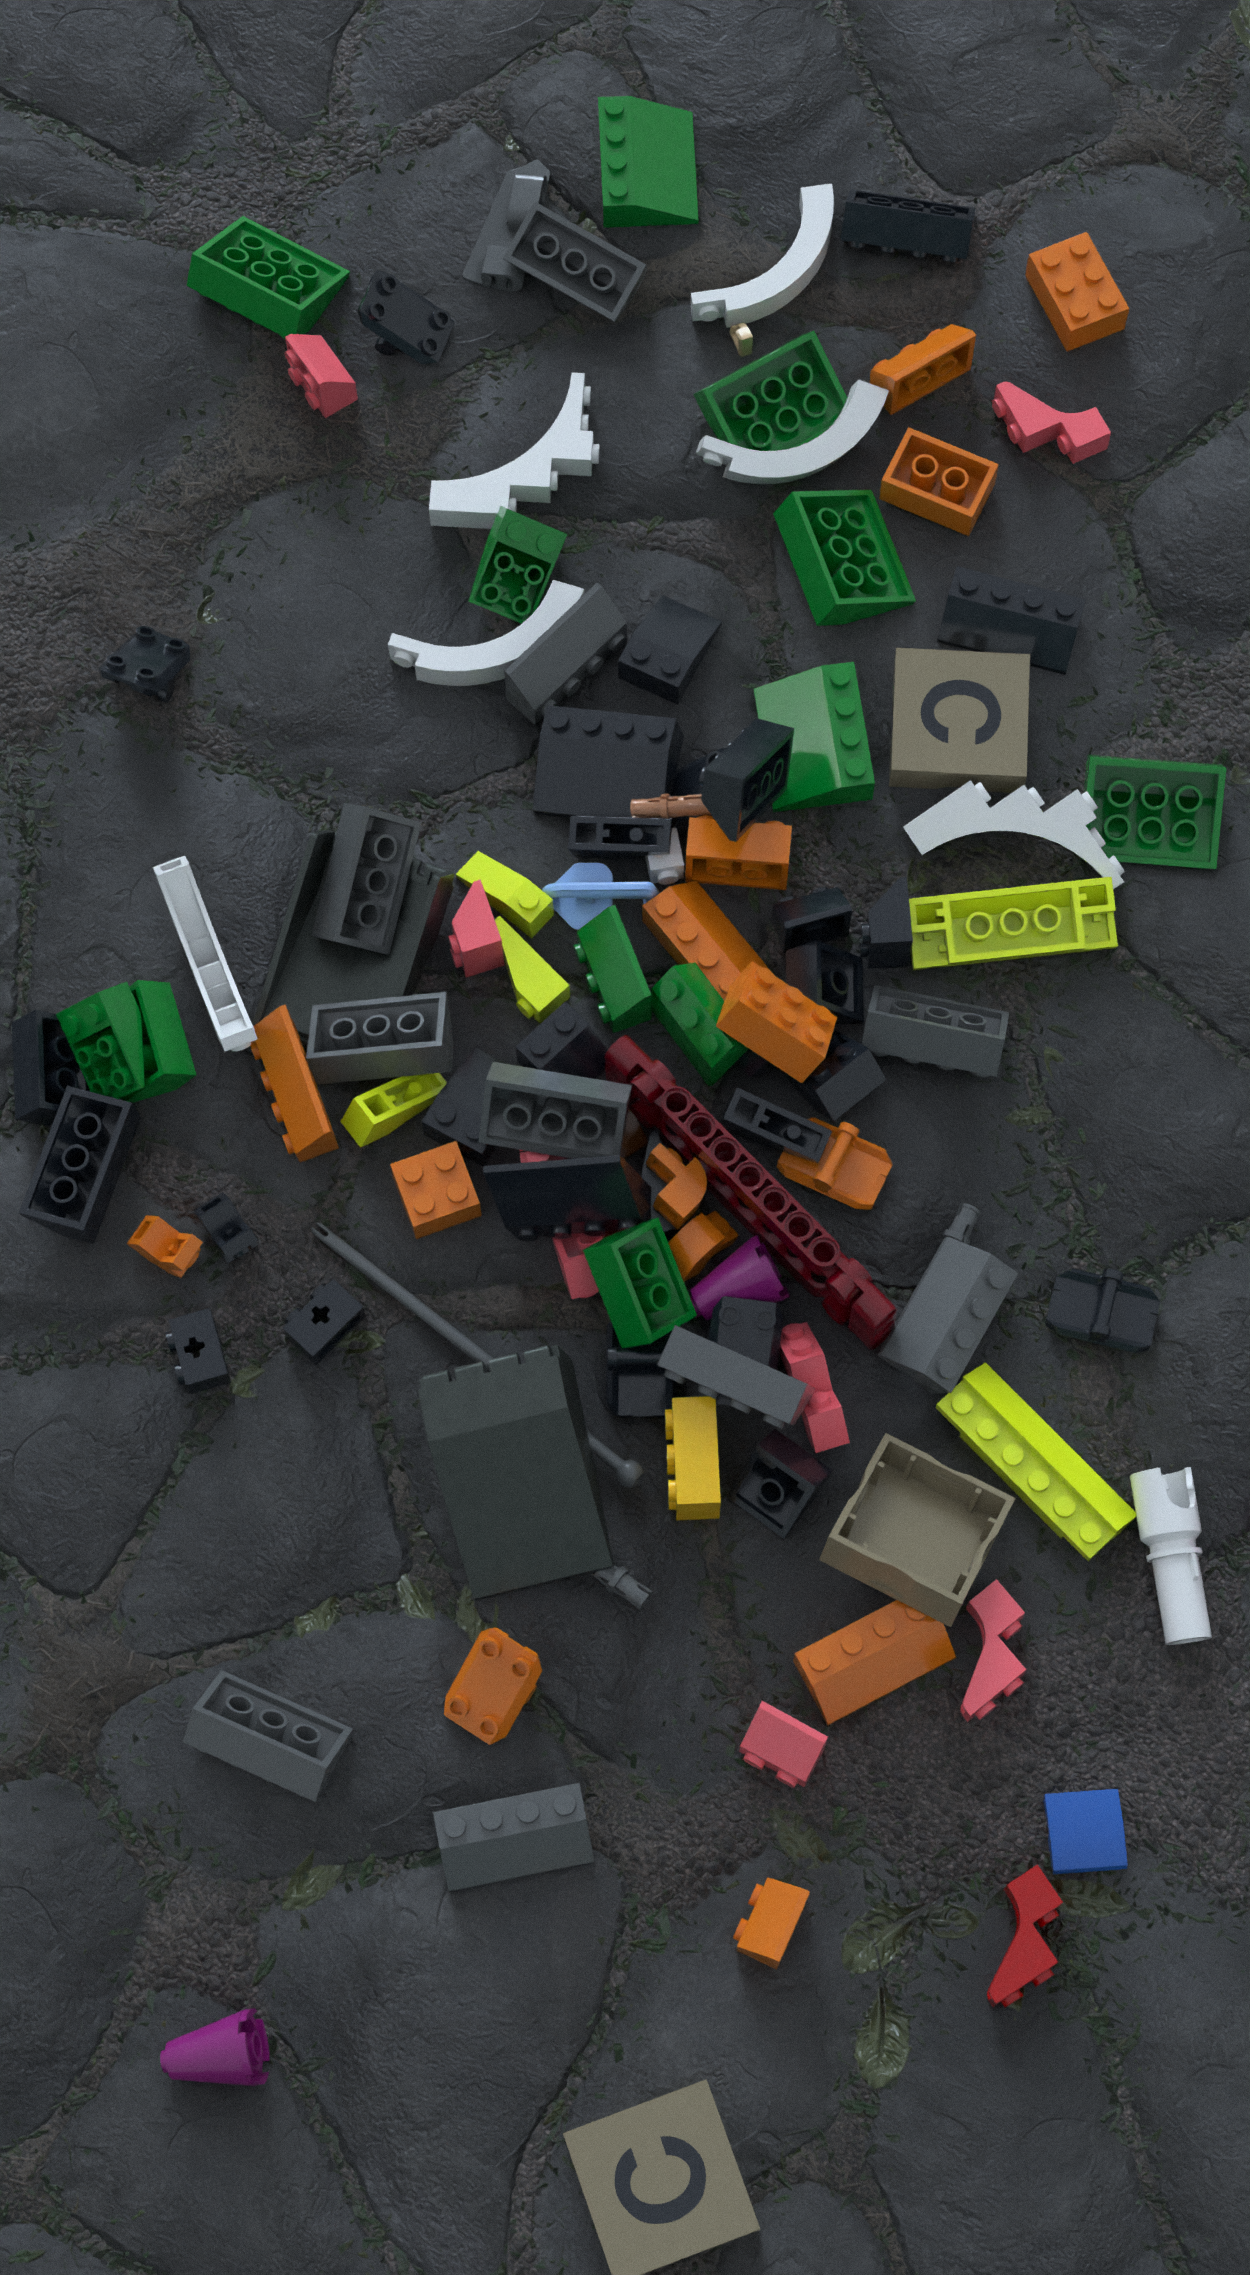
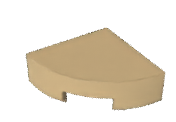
M742 322L731 326L729 332L739 355L743 357L752 354L753 336L747 325Z

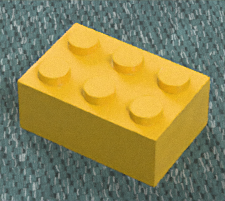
M710 1396L672 1398V1409H665L666 1440H673V1444L667 1445V1475H674L675 1479L668 1480L669 1510H676V1520L719 1519L721 1498L716 1399Z

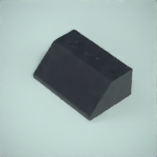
M36 1009L12 1022L15 1120L39 1125H52L67 1086L89 1092L90 1089L56 1014Z

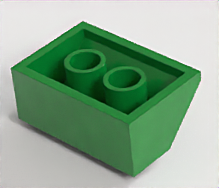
M615 905L609 906L577 930V944H574L573 948L579 964L585 963L589 971L585 978L591 994L597 993L601 1004L597 1005L603 1024L609 1023L612 1032L615 1033L652 1020V995Z
M696 963L672 966L651 988L653 1013L706 1084L712 1086L749 1049L716 1027L724 1004L723 998Z
M137 980L129 986L141 1012L145 1087L122 1097L123 1101L133 1103L175 1091L196 1076L170 982Z
M659 1218L648 1220L607 1236L583 1250L622 1348L650 1344L672 1331L675 1325L679 1327L697 1316Z

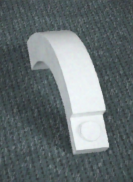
M832 183L800 188V229L786 255L769 271L737 286L691 293L692 321H713L724 317L726 328L742 322L746 324L774 313L799 295L818 272L830 243L834 205Z
M858 380L851 387L846 403L832 426L819 437L798 447L778 451H759L736 446L705 435L699 442L696 454L702 456L703 461L714 466L725 464L723 477L738 482L778 484L802 479L820 472L835 463L858 443L878 417L889 390Z
M552 580L550 588L540 606L525 622L497 639L477 645L463 647L438 646L392 633L388 643L390 659L402 667L409 668L414 666L417 680L432 684L470 686L504 679V670L584 595V589Z

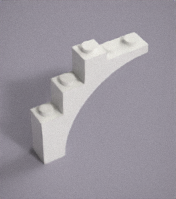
M585 373L571 374L568 394L558 417L546 434L526 453L514 461L482 475L457 480L431 481L429 503L431 526L491 529L500 506L516 512L517 501L550 503L551 491H557L558 475L592 476V464H599L600 446L599 444H594L593 431H588L589 415H583L584 406H590L591 386H585Z
M970 780L903 826L922 855L938 845L973 833L1013 831L1040 836L1056 842L1077 854L1090 864L1102 878L1112 877L1113 889L1124 882L1120 875L1125 871L1114 855L1108 859L1101 847L1106 843L1095 827L1091 830H1088L1086 827L1088 823L1097 818L1093 811L1098 808L1087 791L1081 795L1077 789L1042 812L1040 806L1045 803L1036 789L1032 787L1027 790L1025 785H1022L990 808L986 802L991 797L981 782L974 786Z
M186 856L153 867L219 1042L222 1044L224 1051L246 1049L251 1045L252 1041L258 1038L225 960Z

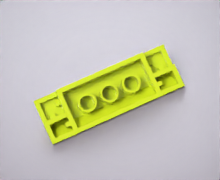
M1112 877L909 899L913 938L911 948L913 970L1118 947L1114 919L1116 908Z
M986 1362L963 1376L962 1381L954 1387L953 1391L936 1404V1409L960 1432L959 1437L1060 1538L1064 1537L1088 1562L1136 1518V1512Z

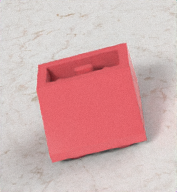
M289 334L285 337L287 351L284 354L291 367L288 369L289 376L296 386L302 385L306 391L305 397L313 410L318 408L322 415L327 418L358 400L355 381L321 335Z

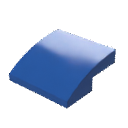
M1118 1789L1044 1794L1043 1802L1049 1833L1048 1846L1053 1874L1127 1869L1125 1834Z

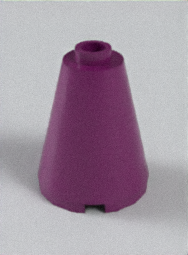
M758 1235L747 1240L690 1289L692 1294L690 1299L697 1318L703 1315L706 1321L711 1320L712 1310L723 1296L773 1303L790 1297L787 1287H783L779 1280L782 1276L764 1243L760 1242Z
M255 2008L244 2009L168 2041L165 2050H162L160 2053V2063L163 2072L168 2073L172 2080L244 2086L265 2084L269 2071L262 2072L264 2061H270V2052L262 2018L254 2019L253 2017L258 2011Z

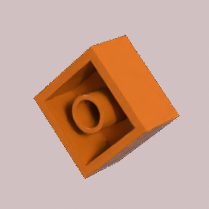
M457 1141L390 1164L393 1179L416 1239L482 1216L480 1202Z

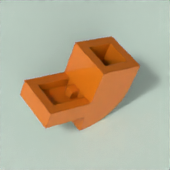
M659 1143L650 1152L646 1165L667 1186L658 1193L652 1207L679 1230L694 1215L701 1203L707 1187L706 1173L696 1157L685 1166L682 1158L676 1151L671 1148L666 1149Z
M716 1211L707 1216L703 1213L699 1214L688 1222L668 1243L684 1282L699 1274L713 1255L732 1245L739 1236Z
M146 1215L127 1242V1245L166 1272L182 1278L186 1270L197 1260L201 1250L200 1246L203 1242L193 1234L178 1232L159 1216Z

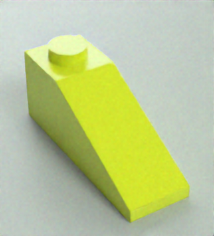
M479 851L456 873V877L469 888H471L474 881L481 879L489 904L531 939L554 916L553 899L526 877Z
M498 916L495 922L502 939L504 961L518 1001L516 1006L524 1016L529 1019L533 1016L541 1024L570 998V986L502 917Z
M440 1073L398 1077L353 1098L340 1122L361 1148L387 1136L430 1106L447 1082Z

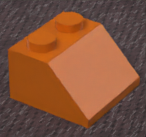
M767 1877L764 1886L757 1883L748 1902L749 1905L754 1907L749 1920L741 1918L733 1936V1939L739 1941L736 1951L777 1970L808 1900L810 1891Z

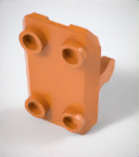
M814 1117L807 1119L832 1131L819 1163L782 1152L777 1163L779 1171L786 1178L850 1207L871 1210L893 1166L886 1150L857 1137L860 1131L850 1123L841 1122L837 1128Z
M490 1628L480 1632L445 1697L444 1715L489 1745L507 1736L523 1705L529 1701L536 1690L537 1685L535 1684L542 1673L538 1654L509 1638V1635L499 1628Z

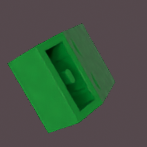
M500 506L488 535L468 601L521 624L525 622L538 607L567 534Z
M127 982L97 992L56 1013L90 1092L120 1099L145 1087L141 1012Z

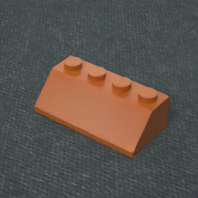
M697 881L669 886L642 905L643 923L678 965L696 963L724 1001L729 986L751 961L769 969Z
M286 1005L279 1006L253 1026L258 1039L252 1041L250 1047L255 1060L262 1059L266 1069L260 1072L266 1091L273 1090L277 1102L271 1103L277 1122L284 1121L288 1133L282 1135L286 1149L289 1155L295 1153L298 1160L303 1162L339 1149L316 1081L306 1060V1053L296 1025Z
M895 1600L796 1652L793 1662L827 1725H830L956 1659V1655L943 1623Z

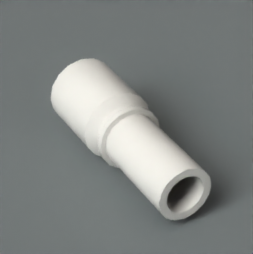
M1191 1467L1161 1475L1160 1468L1134 1473L1130 1476L1139 1536L1140 1541L1150 1548V1554L1146 1556V1559L1153 1566L1165 1644H1185L1210 1639L1212 1634L1198 1558L1202 1554V1548L1196 1546V1538L1202 1532Z

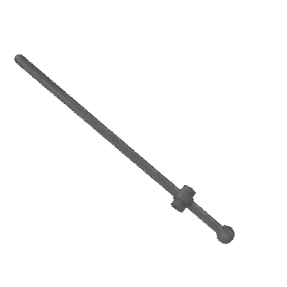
M315 1223L328 1236H323L312 1227L313 1235L476 1363L483 1361L486 1370L491 1372L489 1359H493L492 1356L322 1223ZM587 1432L591 1453L616 1472V1479L620 1485L627 1488L635 1487L644 1475L643 1467L634 1460L624 1461Z

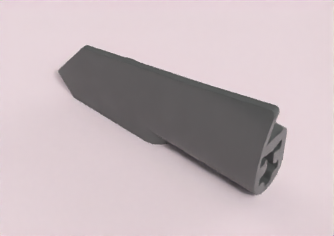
M538 159L522 167L507 171L462 273L464 280L497 290L518 291L522 289L525 271L503 260V256L534 201L542 206L545 204L551 172Z

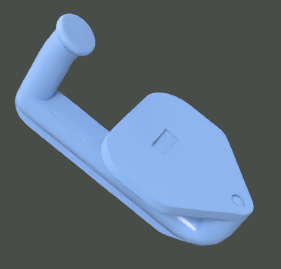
M576 863L555 883L544 886L542 890L553 899L554 910L575 930H579L607 907L612 906L613 899H643L645 904L660 893L651 882H613L611 870L602 863Z

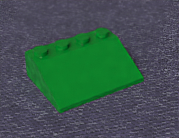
M632 96L598 97L604 228L698 224L692 112Z
M242 216L192 253L186 286L199 292L200 295L209 297L224 305L227 309L251 319L254 323L274 331L285 339L289 334L305 335L312 329L348 279L350 271Z
M814 330L797 337L693 394L707 423L719 440L759 451L786 450L798 447L819 437L832 426L847 400V396Z
M872 490L793 491L773 513L817 626L844 625L913 605L916 602Z
M854 662L822 665L754 688L758 719L794 728L787 790L772 804L773 812L873 800L875 780Z
M1087 755L1084 793L1088 792L1098 808L1093 811L1097 818L1088 823L1086 827L1088 830L1095 827L1106 843L1101 849L1108 859L1114 855L1118 862L1216 869L1226 767L1214 764Z

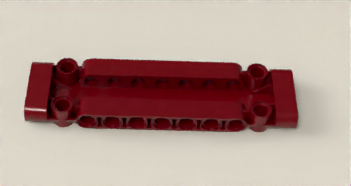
M628 1035L622 1036L612 1044L605 1054L606 1081L632 1085L630 1103L635 1102L629 1107L636 1119L647 1129L655 1126L661 1132L663 1144L667 1148L676 1151L682 1158L685 1166L694 1159L691 1155L694 1151L701 1158L699 1162L706 1173V1188L753 1236L758 1235L760 1237V1242L764 1243L768 1252L808 1293L824 1298L821 1304L835 1322L839 1325H844L849 1320L848 1328L871 1351L877 1348L891 1333L898 1309L872 1283V1278L868 1271L854 1258L848 1259L840 1251L837 1241L689 1091L675 1084L674 1076L663 1063L656 1059L652 1061ZM671 1128L678 1136L671 1135L667 1130ZM718 1176L725 1184L718 1183L715 1177ZM742 1200L750 1209L740 1206L739 1201ZM766 1225L773 1234L766 1232L763 1226ZM790 1249L798 1258L791 1257L787 1250ZM815 1273L816 1275L825 1276L827 1280L824 1283H818L812 1279L811 1275Z

